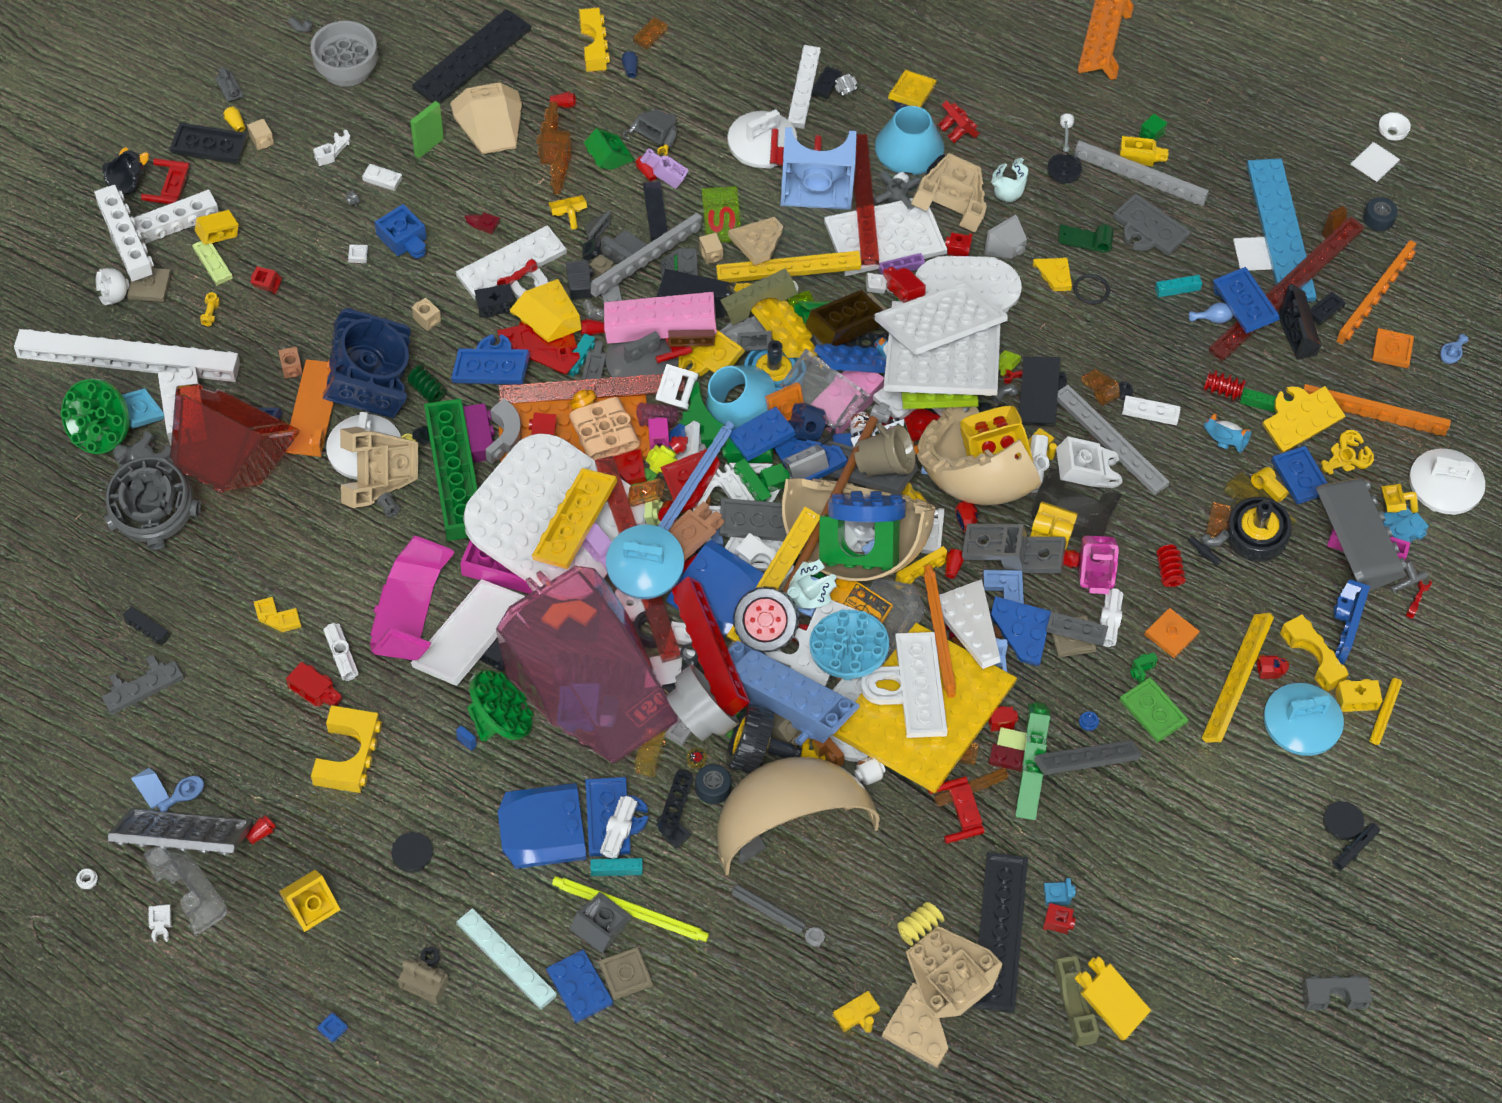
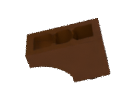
M1344 206L1329 212L1322 232L1323 237L1334 249L1347 245L1352 234L1347 221L1348 210Z

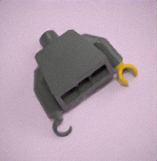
M659 109L642 112L630 125V130L624 131L623 138L629 140V137H625L626 134H632L633 131H637L657 144L664 145L658 148V156L661 153H665L664 156H668V148H671L677 135L676 117L672 113L666 114Z

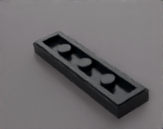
M660 181L643 183L651 242L668 232Z

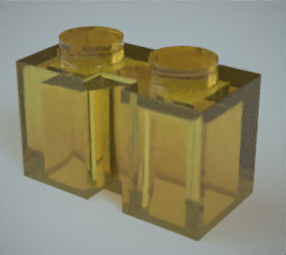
M646 727L642 738V748H639L635 760V773L655 778L665 746L664 731Z

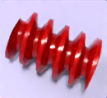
M1215 370L1212 374L1209 372L1204 391L1211 387L1212 394L1216 390H1218V396L1225 392V398L1232 394V400L1235 401L1237 397L1240 399L1246 380L1239 384L1238 377L1234 381H1232L1231 375L1225 379L1223 372L1218 376L1217 370Z
M1173 544L1160 547L1156 553L1162 584L1165 587L1183 585L1186 579L1183 577L1185 572L1183 571L1184 566L1181 564L1183 561L1181 551L1177 550V547Z

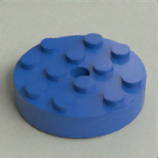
M851 491L849 495L832 494V497L828 499V516L833 519L852 522L900 520L906 517V500L900 494L882 495L881 491H871L870 494H863L862 491Z

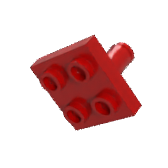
M946 100L942 104L948 114L937 125L946 132L955 121L957 122L958 126L947 135L953 143H956L965 133H969L974 138L980 134L976 129L978 127L972 119H969L967 117L968 114L955 102L951 104Z

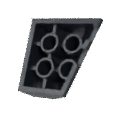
M1289 284L1279 311V322L1296 360L1317 356L1321 348V340L1316 331L1306 293L1295 285Z

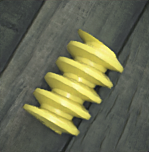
M925 902L923 907L917 908L916 912L910 914V917L907 916L904 918V921L899 922L897 927L902 939L912 946L913 942L911 939H914L916 942L919 941L918 933L924 937L926 936L924 929L928 932L932 931L930 924L937 927V919L940 922L945 920L942 913L933 904Z

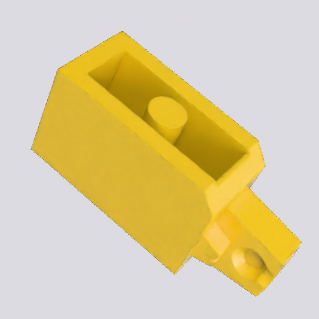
M1122 136L1119 156L1144 166H1153L1154 162H1167L1168 149L1156 147V141L1153 139Z

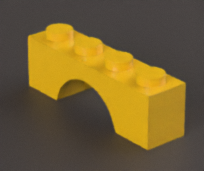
M599 8L579 9L581 34L588 35L594 39L592 44L584 47L586 72L607 70L606 63H609V53H605V50H608L607 40H604L606 30L605 27H602L604 25V15H600Z
M1303 614L1283 624L1280 635L1290 648L1305 649L1316 657L1319 668L1314 679L1323 690L1329 692L1335 689L1339 682L1347 679L1348 671L1346 667L1338 661L1333 650L1328 648L1324 643L1323 637L1317 634L1312 623Z

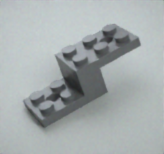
M967 524L962 557L963 560H1001L1004 570L1022 571V573H1062L1066 538L1027 537L1024 524ZM983 539L989 540L986 544H979ZM1044 552L1049 553L1047 557H1040V555Z

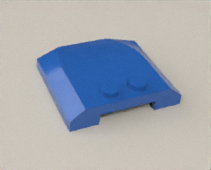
M711 539L703 546L675 586L688 576L701 583L722 636L725 638L733 626V614L738 601L747 592L756 588L764 573ZM671 591L667 598V603L680 611L673 600L674 596Z
M576 783L505 792L498 809L502 852L511 861L514 869L586 860Z

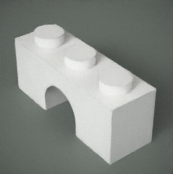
M749 533L735 549L734 554L750 565L761 561L769 566L777 551L772 547L766 546L759 537ZM794 565L790 568L783 582L791 575L795 567Z

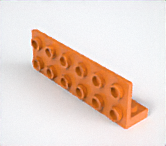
M1095 0L1078 67L1079 73L1103 69L1110 80L1117 78L1119 65L1113 56V51L1122 15L1125 19L1132 16L1134 5L1131 0Z
M329 360L328 362L305 361L284 447L285 453L322 456L334 402L322 399L327 385V377L331 371Z

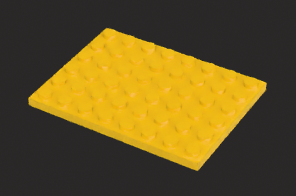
M915 623L908 633L932 631ZM949 640L948 646L956 684V696L953 698H948L944 690L942 670L939 663L947 736L907 738L903 704H874L868 701L862 693L855 701L860 707L832 734L834 737L875 758L880 763L933 793H936L1017 681V677L995 665L982 669L967 650ZM896 649L882 667L898 666ZM891 679L879 680L875 683L878 688L887 691H896L900 688V684Z

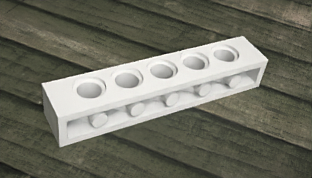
M115 185L94 191L98 206L131 281L153 275L151 267H154L150 256H146L148 253L145 243L141 244L140 242L142 238L139 230L134 229L136 224L133 217L128 215L130 210L127 203L123 204L122 202L125 201L122 192L118 191Z
M206 190L134 217L133 219L136 224L134 229L140 232L141 244H147L172 233L195 226L197 217L219 212L218 206L210 190Z

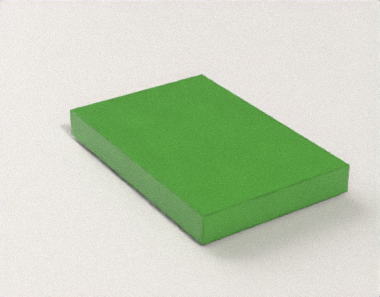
M435 101L410 120L414 154L418 158L444 139L440 104Z
M1151 677L1120 696L1119 700L1157 743L1188 723V718Z

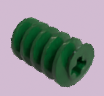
M423 365L416 366L410 372L407 380L408 384L413 386L427 402H440L447 393V390L443 388L444 385L441 382L439 383V380L434 378L433 374H429V371L424 369Z

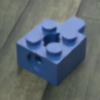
M404 204L374 221L376 235L397 257L406 251L414 258H421L425 255L426 247L423 242L426 240L425 225Z

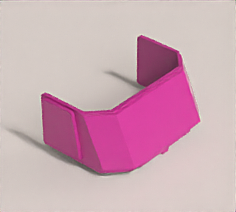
M414 536L397 556L387 577L386 584L383 585L378 606L375 605L373 612L376 614L370 633L372 636L370 641L371 652L375 655L419 660L430 648L431 642L421 639V634L434 584L440 570L454 555L452 549L419 536Z

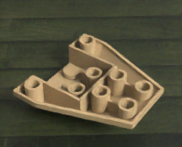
M501 82L466 88L450 103L454 119L481 154L516 148L522 103L517 90Z
M939 926L906 951L923 1003L936 1018L960 1016L993 989L1002 967V963L989 949Z

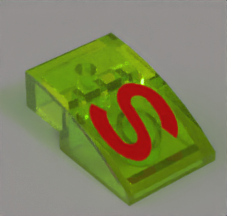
M737 186L702 188L701 199L705 235L717 233L720 243L733 242L728 237V230L741 227Z

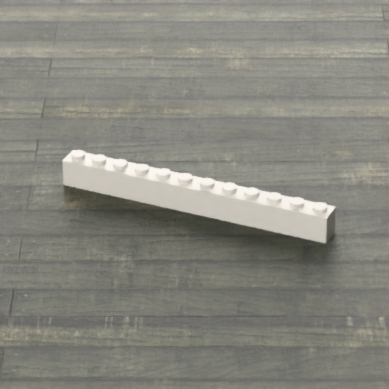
M19 329L14 345L18 358L150 373L175 370V373L179 372L178 369L195 366L198 378L236 382L240 367L238 353L230 351L221 352L212 349L203 350L194 347L185 348L176 345L167 346L158 343L149 344L139 341L131 342L121 339L113 340L103 337L95 338L85 335L77 336L67 333L34 331L31 329Z

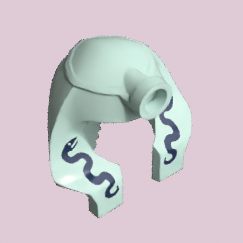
M1022 157L1016 159L1012 165V169L1017 173L1016 180L1003 177V172L1007 166L1006 163L999 165L993 173L991 183L994 185V193L1002 201L1014 202L1023 194L1028 177V167L1022 164L1024 161Z
M820 559L812 563L804 561L790 582L787 594L795 601L797 607L807 609L818 608L832 601L830 593L832 589L837 587L834 582L837 578L836 575L831 574L818 580L811 579V575L825 568Z

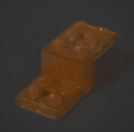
M551 101L549 108L545 109L544 117L546 119L542 121L541 134H538L537 145H539L537 155L540 156V164L551 165L550 175L552 177L550 186H553V194L560 195L571 158V133L557 130L559 126L558 104Z

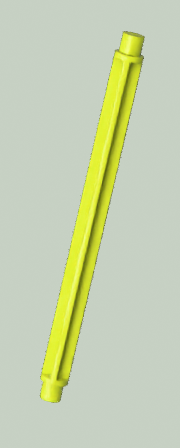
M557 876L554 877L552 885L559 887L560 890L588 900H592L601 892ZM601 892L633 917L697 941L706 942L709 937V933L702 931L701 928Z

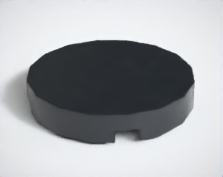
M1057 154L1049 160L1047 167L1048 175L1058 183L1070 184L1080 178L1082 164L1077 157L1071 154Z
M1339 801L1327 808L1323 815V824L1326 831L1334 835V838L1347 841L1356 838L1361 833L1364 827V817L1357 806L1350 802Z
M415 832L405 833L398 837L393 843L391 850L395 865L402 871L410 873L424 869L431 862L433 856L432 845L428 838Z

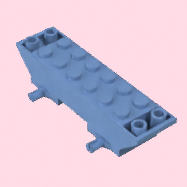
M738 640L728 649L750 701L749 704L767 708L791 721L792 727L801 732L797 739H795L799 746L808 738L824 743L860 707L856 702L757 650H752L751 647H747Z

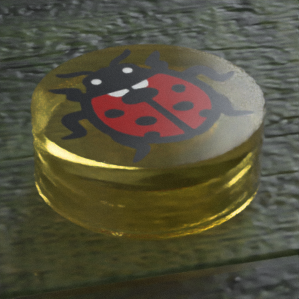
M693 748L687 753V764L691 768L700 769L705 766L707 755L704 750Z

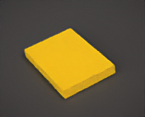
M905 70L889 93L888 99L921 108L935 88L937 80Z

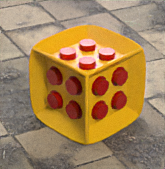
M1014 406L990 409L973 414L960 421V429L967 456L973 455L976 458L980 454H986L985 450H989L995 455L1020 440L1033 462L1021 416ZM1016 453L1015 459H1018L1021 456V454Z

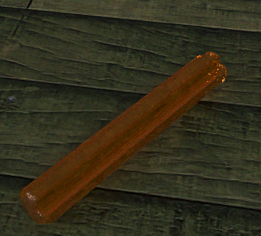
M1001 768L968 782V784H970L972 793L1006 780L1008 772L1005 768ZM949 790L936 795L934 798L938 807L953 802Z

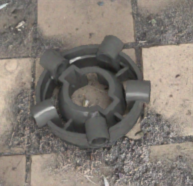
M141 457L118 468L107 486L105 496L108 514L104 518L110 530L118 529L123 535L132 540L147 542V548L150 550L164 548V539L177 533L186 524L190 516L198 517L201 510V501L194 499L192 485L182 471L184 466L172 458L166 460L159 457ZM179 475L182 482L173 485L172 481H175ZM154 481L155 487L163 490L166 494L164 499L167 503L165 509L162 511L158 507L149 513L138 512L136 509V499L145 490L144 483ZM179 491L175 506L177 511L170 519L163 523L162 519H164L172 511L175 504L176 492ZM113 501L119 502L120 507L127 516L136 522L142 523L141 529L127 526L126 524L128 523L116 502L113 503Z

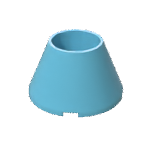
M907 106L898 110L878 133L875 141V151L880 162L888 169L897 173L907 172L918 175L926 173L928 167L936 158L943 155L944 142L930 114L926 110L917 106Z
M751 365L720 368L710 378L706 408L723 425L727 421L732 422L734 430L768 411L765 396L776 392L774 381L764 370ZM745 384V389L737 400L725 403V398L733 387Z

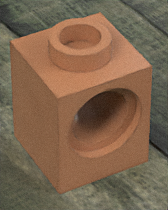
M297 347L278 350L284 379L302 375Z

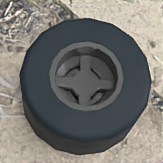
M1377 197L1371 199L1364 211V223L1372 230L1386 231L1394 225L1398 209L1394 202L1388 198Z
M715 764L706 765L701 768L695 779V790L700 800L707 804H718L725 801L731 792L732 780L730 773L726 768Z

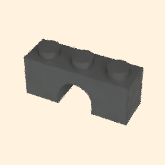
M1353 975L1349 978H1340V976L1320 978L1312 976L1305 979L1302 985L1305 1010H1326L1330 1004V994H1338L1343 997L1347 1009H1368L1372 1002L1369 979L1360 975Z

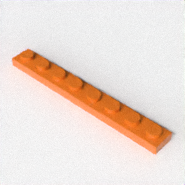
M1412 240L1408 242L1340 330L1336 342L1343 345L1347 339L1350 340L1355 333L1354 329L1360 328L1364 321V316H1369L1373 309L1372 306H1376L1379 303L1381 294H1386L1390 287L1389 284L1396 281L1399 275L1398 272H1403L1407 266V260L1411 261L1416 254L1414 249L1417 243Z
M1305 384L1303 389L1310 395L1321 388ZM1328 390L1343 412L1354 413L1363 417H1370L1383 422L1386 421L1446 436L1450 427L1451 420Z

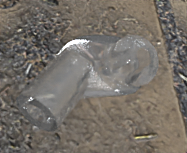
M591 300L583 302L588 318L604 319V310L593 307Z

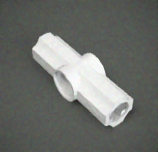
M1044 435L1032 436L1030 450L1033 464L1041 480V486L1031 493L1042 492L1044 471L1049 467V459L1046 456L1048 437Z
M1114 588L1109 590V594L1105 595V604L1100 619V624L1108 626L1103 645L1105 647L1115 646L1122 618L1121 605L1123 593L1119 589Z
M329 624L323 631L331 649L333 660L336 662L342 680L350 681L359 674L350 653L349 645L345 640L340 624Z
M620 797L614 816H611L606 829L607 834L600 850L608 858L618 857L623 841L627 839L630 833L631 820L637 807V801L631 797Z

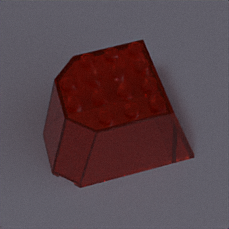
M200 384L177 386L170 457L175 466L182 469L184 474L197 477L199 482L210 484L219 492L262 484L300 432L299 429L222 390L216 389V392L202 389L203 386Z

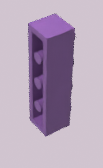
M922 253L881 262L879 263L878 270L880 275H883V270L889 267H894L897 270L907 268L910 271H914L925 264Z

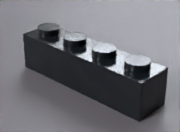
M132 606L123 614L126 624L132 625L136 631H141L145 637H150L154 643L162 646L170 638L169 632Z

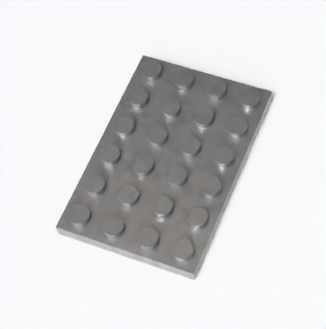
M131 808L108 833V841H113L118 845L134 843L139 847L155 845L160 849L176 847L181 851L197 849L201 853L218 851L219 854L228 855L234 853L252 828V820Z

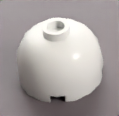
M99 269L101 272L96 274L97 291L101 290L102 296H99L102 304L112 305L123 300L127 289H129L128 279H125L124 275L116 269Z

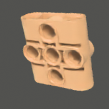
M612 397L578 408L569 415L579 437L580 445L583 446L587 456L596 462L632 451L640 445V441L630 422V416L625 412L618 397Z

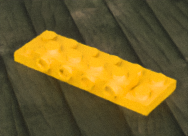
M736 283L734 290L738 292L752 284ZM766 298L757 302L752 307L751 312L765 330L772 331L773 340L782 343V351L787 358L817 357L818 354L814 351L815 346L810 341L813 334L805 327L802 317L794 312L792 305H789L785 300L781 302L776 298Z
M581 468L572 486L566 491L564 500L558 505L556 514L550 519L546 531L542 533L540 541L532 554L533 560L564 569L569 568L616 485V476Z

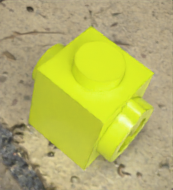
M655 445L649 451L646 461L650 465L649 469L659 474V472L662 473L660 467L675 462L678 459L675 457L677 454L669 447Z

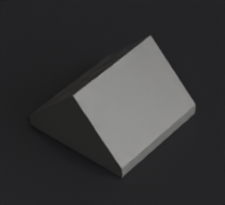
M818 444L783 459L792 478H806L829 467L826 453Z

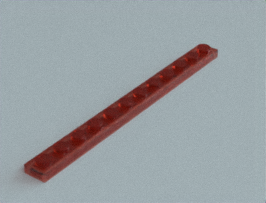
M1350 216L1268 292L1266 297L1275 310L1278 311L1281 308L1289 284H1293L1301 289L1364 230V226ZM1237 321L1209 347V352L1223 362L1256 330L1245 333Z
M609 456L595 460L597 472L616 476L617 483L607 502L618 534L630 527L637 526L614 457ZM662 597L641 599L661 662L665 663L681 658Z

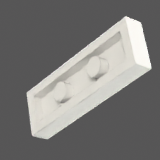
M1126 395L1122 414L1177 425L1180 406Z

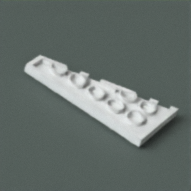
M982 579L939 594L944 622L981 668L984 669L999 663L1000 655Z

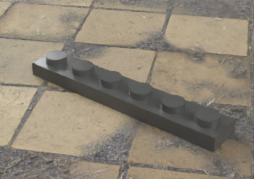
M1129 740L1039 754L1035 757L1034 761L1042 773L1048 775L1139 760L1142 754L1133 741Z

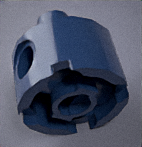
M803 402L800 404L795 403L792 408L791 420L788 421L796 433L793 437L801 441H818L826 423V420L823 419V415L826 416L825 410Z

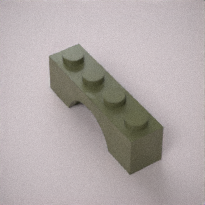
M785 268L720 301L727 318L733 326L749 318V313L757 302L766 298H776L782 302L796 295L797 291L793 279Z
M1077 955L1056 959L1054 973L1075 1047L1096 1043L1100 1034L1095 1016L1090 1012L1086 999L1080 994L1083 991V987L1074 979L1079 972L1082 973Z

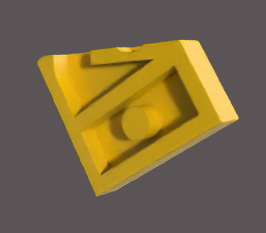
M1067 258L1033 259L1034 268L1037 267L1040 270L1042 278L1049 283L1053 291H1071L1072 283Z

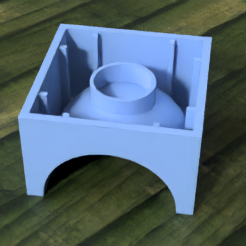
M785 127L781 206L851 210L855 171L856 131H849L846 141L833 150L815 151L804 147L795 139L792 127Z

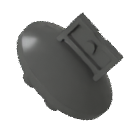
M655 331L636 341L611 343L606 352L605 363L610 378L617 385L630 391L649 393L659 389L666 364L678 367L679 357L657 364L655 356L671 351L665 339H660L659 334Z

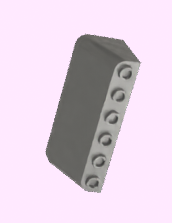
M1360 477L1322 484L1316 487L1357 582L1369 585L1370 592L1407 576L1404 571L1407 565L1403 557L1399 559L1397 555L1400 550L1396 541L1392 543L1390 537L1393 536L1389 526L1385 527L1383 521H1386L1382 510L1377 511L1375 507L1379 504L1375 495L1370 496L1369 490L1372 489L1367 479L1363 480Z

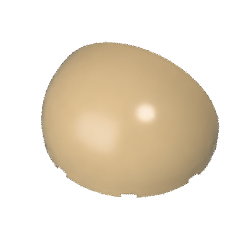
M964 407L945 408L941 412L942 416L937 421L933 420L928 425L917 446L919 453H917V457L924 470L939 488L959 500L978 505L1003 504L1022 498L1041 486L1039 474L1020 440L995 455L989 450H985L986 454H980L976 458L973 455L967 456L962 439L960 421L968 416L979 413L977 407H969V410L966 412L963 411ZM1016 453L1021 454V456L1018 459H1015Z
M804 478L786 479L782 500V517L787 535L804 507L821 515L837 481L808 480ZM847 483L842 494L849 495L851 491H862L863 494H870L871 491L881 490L867 486L863 488ZM881 491V492H882V495H891V494H892V493H888V492ZM900 494L906 500V517L900 519L899 564L891 570L883 571L881 567L863 569L859 565H856L854 568H846L844 564L826 566V563H822L825 568L821 572L829 576L835 574L838 579L848 581H868L882 578L901 570L911 563L926 545L934 523L935 506L926 501L914 500L908 495ZM819 541L808 563L819 559Z
M784 758L755 769L732 790L724 803L719 817L717 830L718 853L725 874L729 875L730 863L734 855L749 841L777 825L807 814L835 808H844L845 810L861 808L868 812L875 831L878 830L879 815L869 793L848 771L836 764L818 758Z

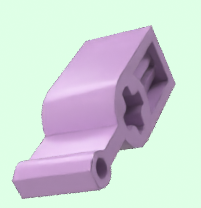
M648 149L640 159L642 163H646L653 168V172L658 178L675 189L681 184L689 171L668 156H658L652 149Z
M595 522L582 546L607 571L606 555L612 542Z

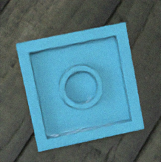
M145 388L122 395L128 407L129 426L131 429L163 420V411Z

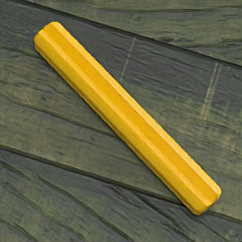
M1392 678L1369 740L1372 744L1379 745L1402 685L1401 679Z

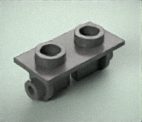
M224 67L220 68L219 76L215 77L227 102L244 97L233 74Z

